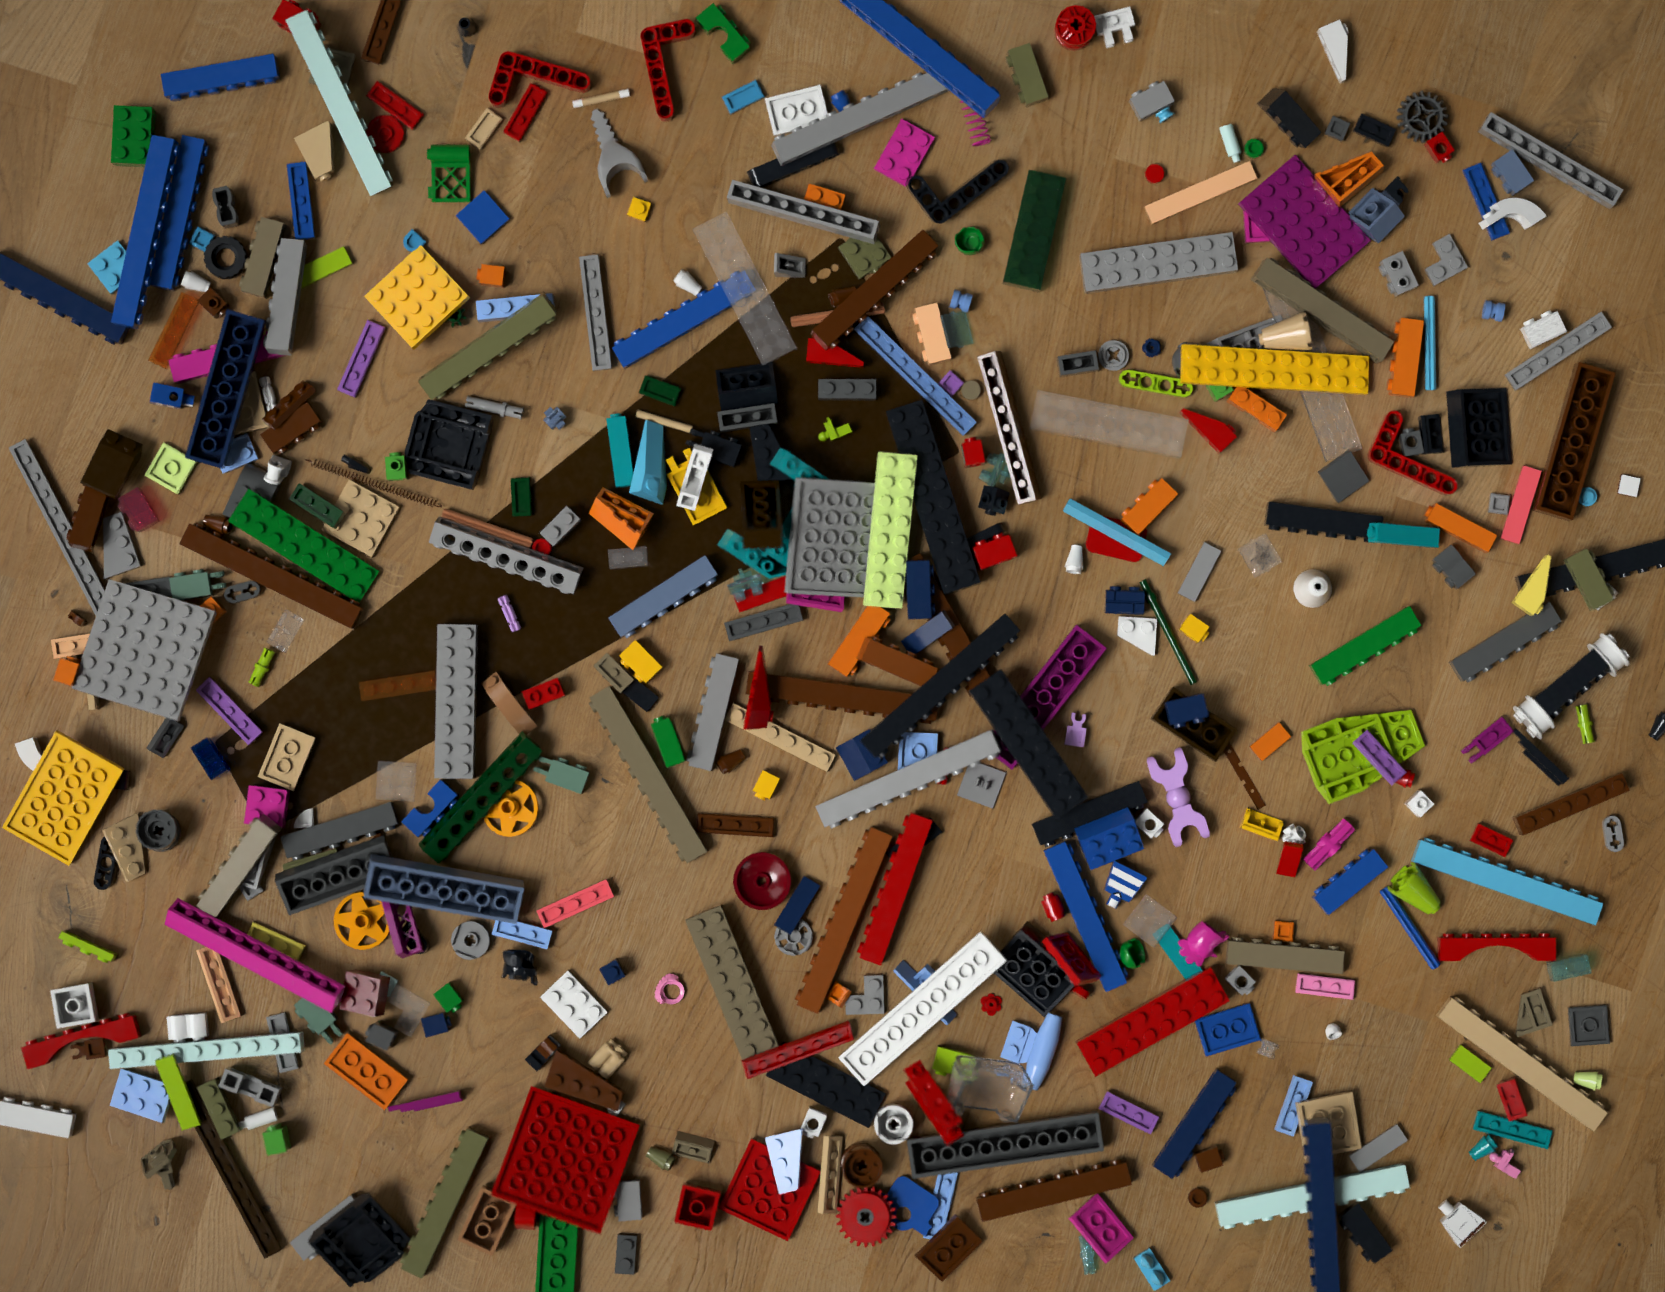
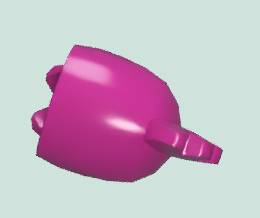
M1202 920L1191 930L1187 939L1182 938L1178 941V945L1182 947L1179 953L1183 957L1186 956L1185 961L1187 964L1195 962L1197 966H1201L1205 958L1217 957L1213 952L1214 948L1226 941L1229 935L1225 931L1217 932Z

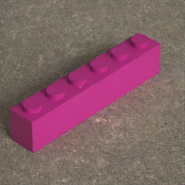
M268 331L265 332L266 335L262 336L255 364L287 356L268 353L263 346L264 336H267ZM217 344L211 345L210 349L205 351L200 348L192 350V354L184 356V353L173 355V359L168 361L174 383L179 384L208 376Z

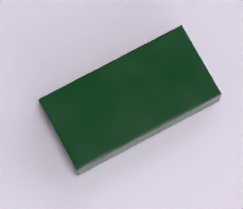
M645 375L639 394L675 407L681 388Z
M530 477L511 478L512 517L532 516Z

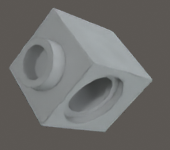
M1237 965L1224 978L1240 995L1244 993L1248 995L1255 988L1253 984L1256 982L1240 965ZM1240 976L1246 978V984L1242 987H1239L1236 983L1237 978Z

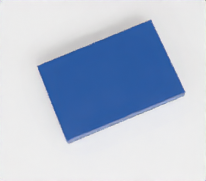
M1250 1003L1203 1016L1195 1021L1206 1057L1261 1040Z

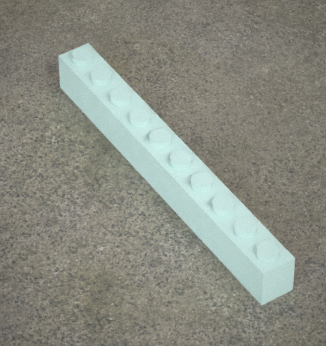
M305 10L286 19L289 29L369 195L372 196L391 187L390 182L393 179L389 171H384L382 167L384 160L380 153L376 154L373 148L376 144L372 136H367L365 129L368 127L364 119H359L356 113L359 111L355 100L351 102L348 96L351 92L347 83L343 84L340 76L343 75L338 65L334 66L331 61L334 56L330 48H325L323 44L325 38L322 31H317L314 25L317 21L313 13H308Z
M303 1031L120 1047L109 1049L108 1055L110 1069L156 1065V1059L173 1053L178 1063L299 1053L305 1051Z
M1403 1163L1334 1177V1194L1337 1205L1349 1204L1348 1200L1356 1199L1357 1202L1368 1200V1196L1375 1195V1198L1387 1196V1192L1394 1191V1194L1406 1192V1188H1410L1406 1167ZM1305 1183L1216 1201L1214 1203L1219 1225L1221 1227L1224 1226V1229L1236 1227L1235 1224L1243 1222V1225L1255 1223L1254 1220L1261 1218L1262 1221L1274 1219L1273 1216L1276 1215L1288 1217L1295 1211L1307 1213L1306 1200H1309V1193L1306 1194Z

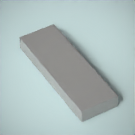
M1205 542L1203 543L1178 594L1193 602L1196 601L1221 550Z
M285 1012L266 1017L270 1034L290 1033ZM296 1053L275 1055L280 1073L299 1069Z
M1395 1124L1362 1146V1149H1358L1350 1154L1349 1157L1358 1171L1361 1172L1408 1140L1399 1126Z

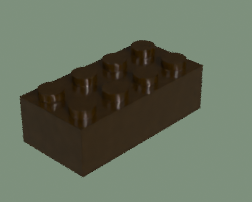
M779 480L740 482L743 549L782 548Z
M1171 687L1150 719L1213 762H1216L1237 729L1209 710H1207L1209 716L1204 717L1205 721L1193 723V720L1185 722L1186 726L1175 728L1174 725H1169L1164 703L1188 697L1176 688Z

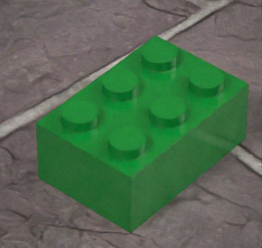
M114 105L111 163L114 166L145 167L151 136L155 135L156 110L153 107Z

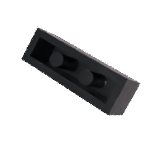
M1358 1202L1353 1203L1338 1214L1340 1218L1339 1224L1344 1231L1347 1229L1352 1235L1349 1238L1355 1246H1361L1363 1249L1361 1254L1367 1262L1371 1260L1375 1264L1393 1251Z

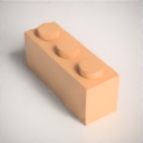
M933 303L915 308V313L912 314L914 325L918 324L920 332H917L919 343H923L924 350L921 351L924 362L927 361L929 366L951 360L938 304Z

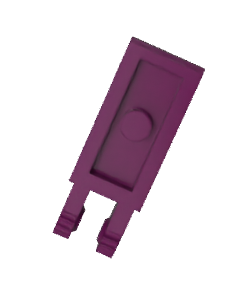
M1501 716L1473 738L1472 742L1465 746L1461 752L1462 754L1468 753L1474 746L1479 749V752L1472 755L1468 760L1472 764L1507 738L1513 729Z

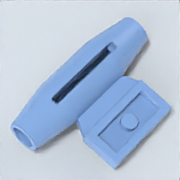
M1047 1013L1038 1032L1028 1025L1012 1021L1000 1057L1018 1064L1027 1062L1023 1086L1036 1091L1040 1088L1049 1071L1059 1042L1062 1017Z

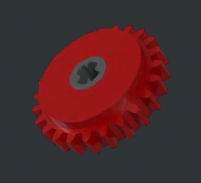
M873 1186L871 1190H869V1187L864 1188V1190L857 1188V1192L851 1189V1195L846 1193L844 1195L846 1200L841 1199L839 1201L842 1207L838 1206L836 1208L840 1211V1214L835 1215L836 1218H840V1221L836 1224L842 1225L839 1232L845 1231L844 1238L850 1237L851 1244L857 1241V1246L864 1243V1246L868 1247L869 1243H871L874 1247L876 1241L880 1244L883 1242L882 1237L885 1239L889 1238L887 1232L892 1233L894 1231L890 1228L896 1225L892 1221L897 1218V1215L893 1214L896 1207H891L894 1201H888L889 1195L883 1196L882 1189L876 1192V1186ZM863 1212H865V1214L867 1212L870 1214V1221H868V1219H863Z

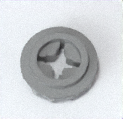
M1111 340L1101 346L1098 352V359L1102 367L1109 371H1118L1127 364L1129 352L1122 342ZM1119 349L1117 358L1120 362L1115 359L1108 362L1110 354L1107 350L1114 353Z

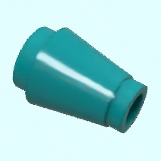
M1490 1135L1483 1136L1469 1151V1154L1476 1161L1495 1152L1498 1145Z

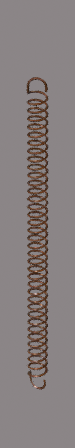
M318 462V464H317L318 469H319V468L322 469L323 462H322V464H321L320 467H319V462ZM325 464V466H324L325 471L328 470V472H330V471H329L330 464H329V466H328L327 469H326V464ZM342 470V472H341L342 477L345 476V478H347V477H346L347 470H346V472H345L344 475H343V470ZM366 478V480H365L366 485L369 484V486H371V485H370L371 478H370V480H369L368 483H367V478ZM390 485V488H389L390 493L393 492V494H395V493H394L395 486H394L393 490L391 491V486H392V485ZM431 499V502H430L431 507L436 506V505H435L436 500H435L434 504L432 505V500H433V499Z

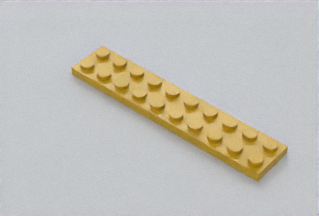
M1181 345L1180 384L1358 395L1368 394L1369 356Z

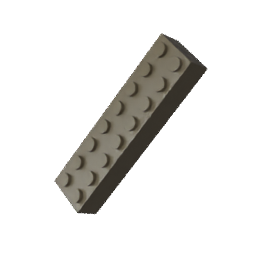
M722 905L686 919L685 922L742 1060L778 1047L779 1044Z

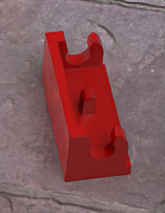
M1516 1077L1498 1082L1496 1086L1508 1120L1512 1121L1527 1116L1528 1111Z

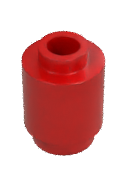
M1051 892L1042 896L1044 900L1040 902L1047 918H1050L1051 922L1065 917V909L1058 894L1054 895Z

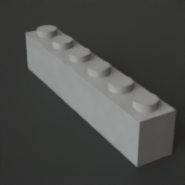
M281 238V243L277 245V256L279 257L278 262H275L274 265L276 278L275 281H272L271 285L273 299L269 300V310L271 312L270 317H267L266 320L268 333L267 336H264L263 346L269 354L292 356L307 245L304 240Z
M716 654V657L711 658L709 668H712L711 676L707 675L705 687H708L707 693L702 695L700 702L703 710L702 713L697 715L695 724H699L697 732L693 731L691 742L694 743L693 750L688 751L686 759L689 762V766L712 771L739 663L737 658Z

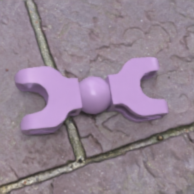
M1181 747L1176 748L1174 751L1176 763L1170 770L1160 768L1154 757H1147V764L1152 779L1164 785L1167 791L1166 801L1173 808L1174 816L1170 821L1168 830L1176 848L1182 845L1181 831L1187 825L1197 827L1202 838L1210 837L1205 816L1193 810L1191 803H1189L1191 799L1190 793L1184 787L1183 777L1188 769V763Z

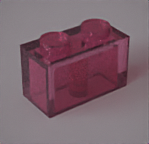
M137 487L118 498L120 502L118 507L123 514H127L130 519L127 522L133 531L136 530L141 533L160 522L141 488Z

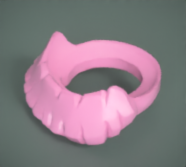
M666 974L656 986L655 998L658 999L657 1001L660 1004H676L684 996V987L679 982V977L674 974ZM667 984H675L679 987L680 994L677 998L669 999L665 996L663 989Z

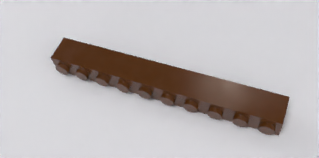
M197 522L195 525L189 523L179 543L180 545L344 626L354 629L363 611V608L359 607L361 603L351 598L347 601L342 598L343 594L335 590L332 593L326 591L325 585L317 581L315 584L308 582L309 577L300 573L296 576L291 573L292 569L284 565L278 567L274 565V560L266 556L261 559L256 556L258 552L247 548L245 551L239 548V543L231 539L227 542L222 539L223 535L215 531L211 534L205 531V526Z
M751 671L748 672L746 695H750L754 672ZM767 674L771 702L779 703L780 699L787 700V704L798 705L799 702L806 703V707L817 708L818 705H825L826 710L836 711L837 707L844 708V712L856 713V710L863 711V715L874 716L875 713H881L882 717L886 718L912 695ZM937 705L931 709L932 714L925 720L920 718V723L932 724V721H936Z

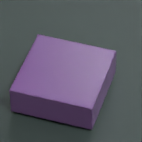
M951 370L938 383L950 397L964 384Z

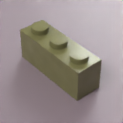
M1030 43L1008 50V56L1005 58L1008 67L1013 69L1012 79L1014 85L1019 86L1020 92H1018V97L1021 104L1024 103L1025 107H1029L1048 100V94Z
M1583 549L1563 560L1590 611L1614 600L1612 597L1614 592L1610 585H1606L1604 581L1605 575L1601 568H1597L1594 562L1596 558L1591 550Z
M217 1077L198 1086L197 1089L222 1140L242 1129L239 1127V1122L224 1089L218 1087L220 1080Z

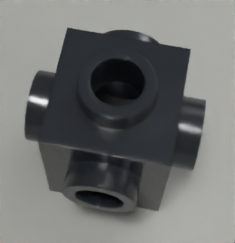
M984 485L978 508L984 509L985 514L996 516V513L1004 514L1010 492Z

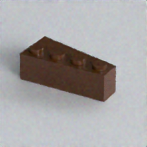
M557 1049L544 1086L615 1111L620 1110L626 1092L560 1049Z

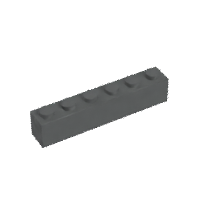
M1550 602L1544 603V607L1538 615L1529 616L1526 614L1451 660L1449 664L1460 682L1466 680L1468 683L1477 678L1476 673L1481 670L1485 673L1493 668L1492 664L1499 661L1501 663L1510 657L1508 654L1515 650L1517 653L1526 648L1525 643L1530 640L1534 643L1542 638L1541 634L1548 631L1550 633L1559 627L1557 624L1561 622V619Z
M389 802L283 835L280 838L287 859L292 858L294 861L304 858V853L311 852V855L320 853L323 847L329 846V849L341 846L340 842L346 840L349 844L358 841V837L366 835V838L377 835V831L384 829L385 832L396 829L395 825L399 824L393 802Z

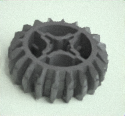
M1420 91L1419 97L1416 92H1413L1412 98L1406 96L1407 102L1402 101L1400 103L1403 108H1398L1397 112L1402 115H1398L1396 120H1402V122L1398 123L1397 126H1404L1401 133L1404 134L1407 131L1409 133L1406 137L1407 139H1410L1413 135L1414 142H1417L1420 137L1421 143H1424L1426 137L1427 140L1433 138L1432 135L1436 136L1439 134L1438 132L1445 131L1442 126H1447L1448 122L1443 119H1447L1449 115L1443 114L1447 107H1440L1444 101L1437 102L1438 95H1435L1432 99L1430 98L1431 92H1428L1426 97L1424 96V91ZM1420 102L1427 103L1434 109L1427 110ZM1415 104V116L1408 119V110L1411 105ZM1421 113H1423V114H1425V115L1427 116V117L1424 119V121H1422V119L1420 120L1419 118H1418V119H1416V118H1417ZM1437 115L1436 126L1430 130L1429 119ZM1418 124L1424 132L1414 129L1411 125Z

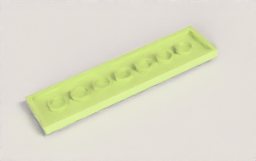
M878 452L863 600L864 606L902 609L917 455Z

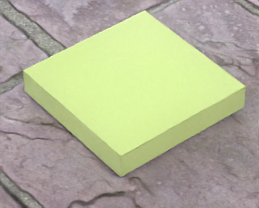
M163 442L145 476L179 495L197 461L185 458V454Z

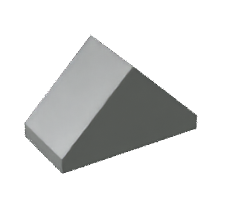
M775 253V277L804 278L806 258Z

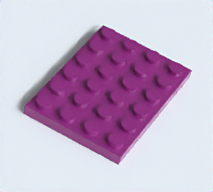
M1296 155L1291 157L1238 203L1301 277L1311 283V287L1314 289L1371 241L1344 209L1337 206L1317 182L1315 176Z

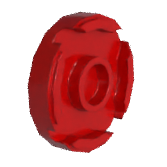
M376 116L367 126V136H372L376 144L373 148L379 153L387 154L394 152L404 141L403 126L393 116Z

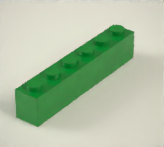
M1407 606L1310 664L1309 667L1320 685L1326 684V686H1329L1337 681L1335 677L1342 674L1345 676L1351 673L1353 666L1366 664L1370 661L1368 657L1373 654L1376 657L1386 651L1385 647L1390 644L1394 647L1402 642L1401 638L1408 635L1410 637L1419 632L1417 628L1422 625L1411 607Z

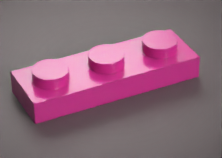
M787 593L786 603L842 612L844 609V596Z

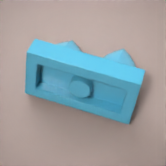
M1150 1248L1133 1257L1154 1291L1170 1282V1279Z

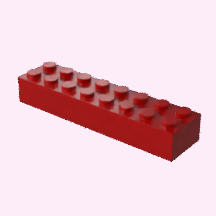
M1208 966L1075 1042L1096 1077L1228 1003L1230 1000L1212 968Z

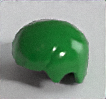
M963 227L959 233L955 234V245L959 252L964 255H975L984 246V235L975 227Z
M1137 938L1125 941L1120 948L1121 961L1128 968L1135 969L1141 967L1140 964L1146 960L1143 945Z

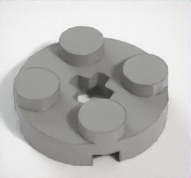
M475 921L464 922L457 926L451 936V944L455 953L467 960L481 957L486 953L490 945L488 930L482 924ZM470 935H473L474 940H476V943H472L471 946L467 945L468 941H466L465 938L470 937Z

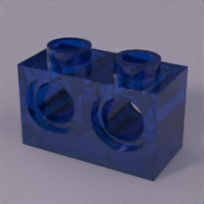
M207 737L191 747L210 780H216L230 771L229 766L211 738Z

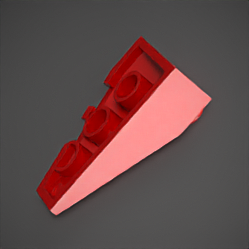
M760 645L746 710L744 730L767 728L768 722H772L774 711L770 710L771 699L764 649Z

